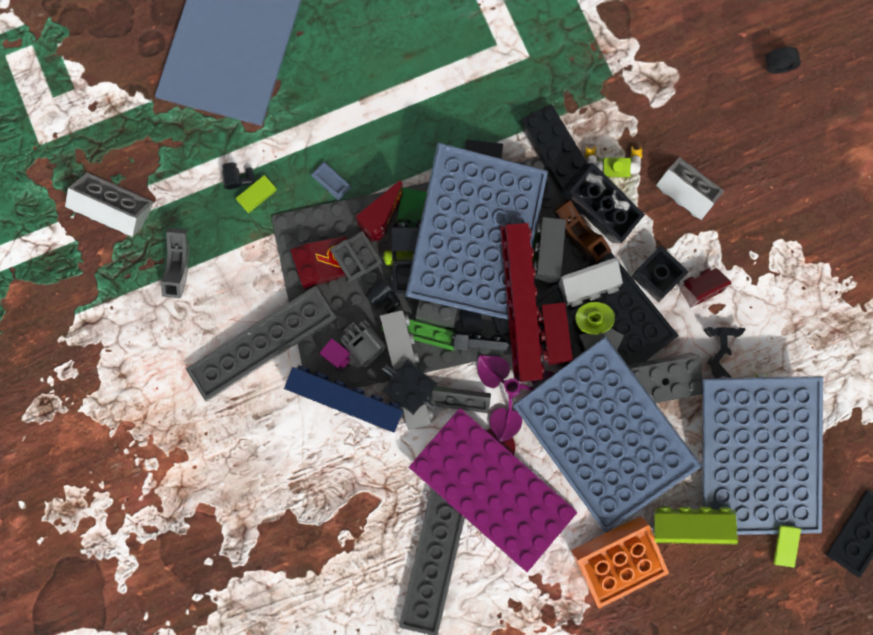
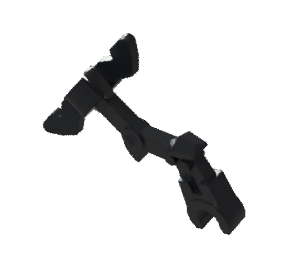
M729 327L704 328L703 331L709 337H713L716 334L720 336V350L707 361V364H710L712 368L711 373L713 377L722 378L724 376L732 378L719 364V361L725 353L732 355L730 348H728V336L740 337L746 329Z

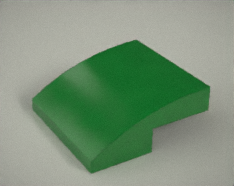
M404 187L397 222L399 219H409L410 222H417L418 219L422 218L426 191Z

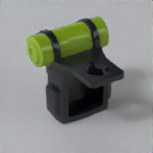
M385 250L383 259L386 265L391 266L392 269L389 279L390 287L394 293H406L414 251Z

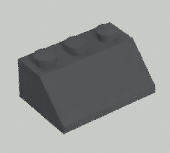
M543 217L541 223H537L536 234L540 236L539 242L535 243V253H538L537 261L534 260L533 266L536 278L551 284L558 283L561 277L566 220Z

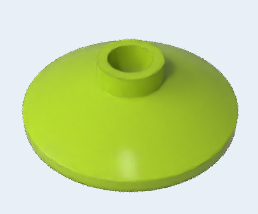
M600 302L587 303L581 306L576 313L577 326L589 334L607 332L615 322L613 310L608 305Z

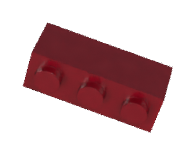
M565 303L542 305L538 321L539 323L542 322L543 326L540 334L541 342H545V349L542 350L543 360L547 361L548 366L568 364L573 361Z

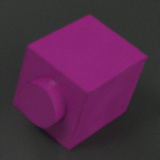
M332 338L319 353L323 359L337 370H340L341 367L344 369L351 361L349 358L351 356L350 352Z

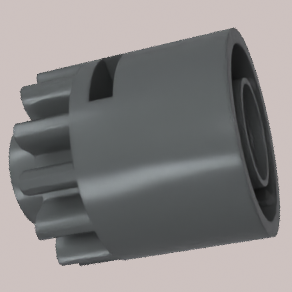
M366 320L360 323L357 321L351 323L343 331L345 335L340 339L361 367L372 362L387 348L385 342Z

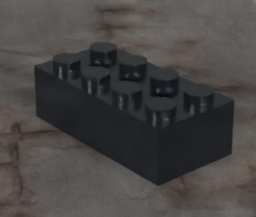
M594 163L583 164L560 192L566 199L571 200L573 205L611 243H622L645 215Z

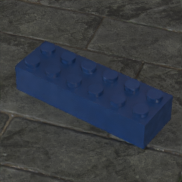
M298 365L297 368L292 367L284 386L285 390L395 433L403 410L400 409L401 405L391 401L389 404L383 403V398L371 394V397L363 395L364 390L353 387L352 390L346 388V383L335 380L333 383L327 380L328 376L316 372V375L309 373L311 369Z

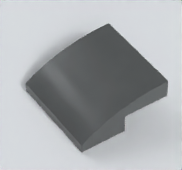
M363 231L330 249L350 282L383 264Z

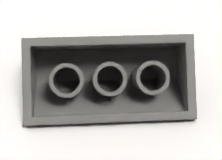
M86 173L68 188L65 207L133 237L142 229L154 202L90 173Z

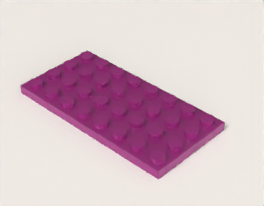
M461 408L455 412L408 466L413 473L526 573H528L578 513Z

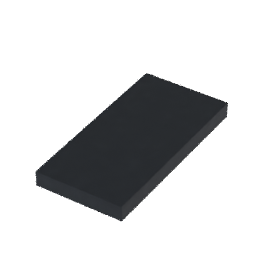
M869 490L864 492L825 553V556L857 578L862 576L873 558V493Z

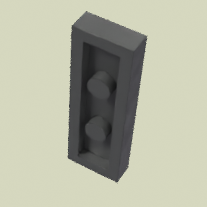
M436 386L432 392V400L439 404L438 407L461 408L467 411L489 413L491 393Z

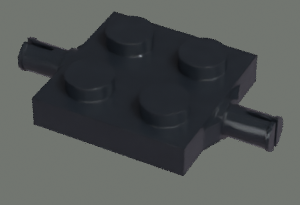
M408 360L396 371L385 364L381 371L390 376L389 383L383 389L385 394L412 415L424 404L435 411L439 404L430 399V396L438 383Z

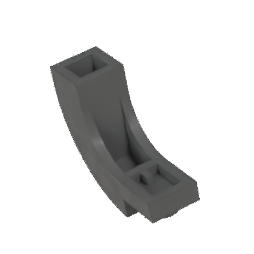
M168 228L166 231L167 262L161 280L162 297L181 299L188 274L190 241L187 239L186 229Z

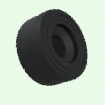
M795 47L775 49L765 55L767 71L772 74L792 71L801 64L799 51Z

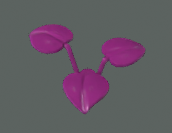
M480 355L477 368L482 383L489 388H496L502 382L506 394L509 396L508 410L498 408L490 416V427L497 440L500 442L507 441L513 438L522 427V417L517 411H512L513 397L518 396L521 389L532 391L534 388L519 384L514 378L504 380L510 374V367L505 359L498 356ZM544 371L543 379L541 380L549 379L555 372Z

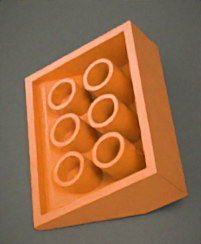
M642 516L570 550L598 609L669 574L651 528Z

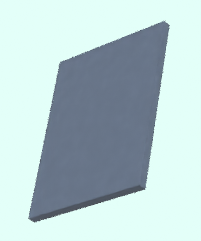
M186 0L155 97L262 126L302 0Z
M437 143L405 296L509 320L500 226L529 223V227L532 230L530 243L531 247H533L548 171Z
M606 336L513 405L605 533L702 467Z
M823 376L702 378V507H711L714 510H719L720 507H731L732 510H736L737 535L778 534L780 525L800 527V533H822Z

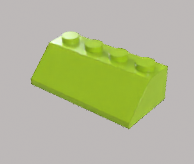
M660 506L659 509H655V542L738 544L736 510H732L731 507H720L719 510H714L706 506L699 507V509H691L688 506H681L679 509Z

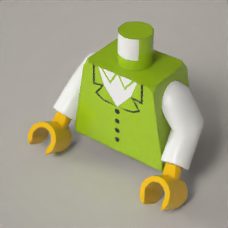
M588 146L585 147L584 157L587 158L588 163H594L608 178H631V174H638L640 172L641 146L638 150L633 149V146L631 147V158L598 159L595 156L596 146H593V149H589Z

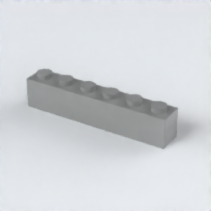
M402 310L381 315L380 318L393 370L396 371L401 368L406 360L416 366V363L420 362L417 351L413 352L411 345L415 344L413 334L408 333L407 326L410 325L408 314H404ZM425 404L414 415L403 408L408 430L431 424L430 420L433 419L431 408L427 409Z

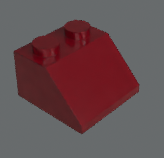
M708 268L700 272L701 276L695 279L692 276L684 280L680 290L689 307L692 308L724 292L732 284L731 281L718 268L713 270Z

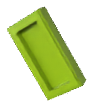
M264 175L235 199L249 214L275 193L277 189Z
M779 526L773 561L775 565L795 568L801 532L800 527Z

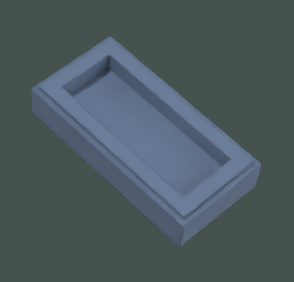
M325 162L311 174L338 201L351 189V185Z

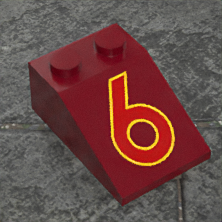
M400 180L355 216L358 227L372 243L375 240L380 241L386 235L385 232L402 198L403 183Z
M347 236L308 243L290 249L304 290L346 276L330 249L344 240H348Z

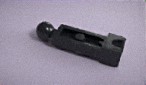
M453 331V349L467 350L468 347L499 350L509 349L511 351V342L503 339V336L491 335V338L484 337L483 334L473 333L472 336H469L467 332Z

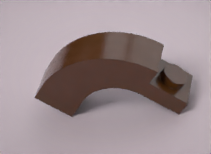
M567 199L553 210L558 219L566 220L565 234L589 259L598 262L612 251L603 235L595 233L583 221L571 200Z

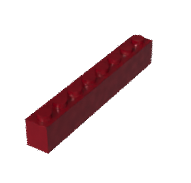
M529 223L507 224L500 226L513 375L514 379L518 382L543 379L544 366L541 363L542 346L539 343L541 329L537 321L539 308L536 305L535 299L537 296V288L534 286L535 268L532 266V258L534 256L530 243L532 230L529 227Z

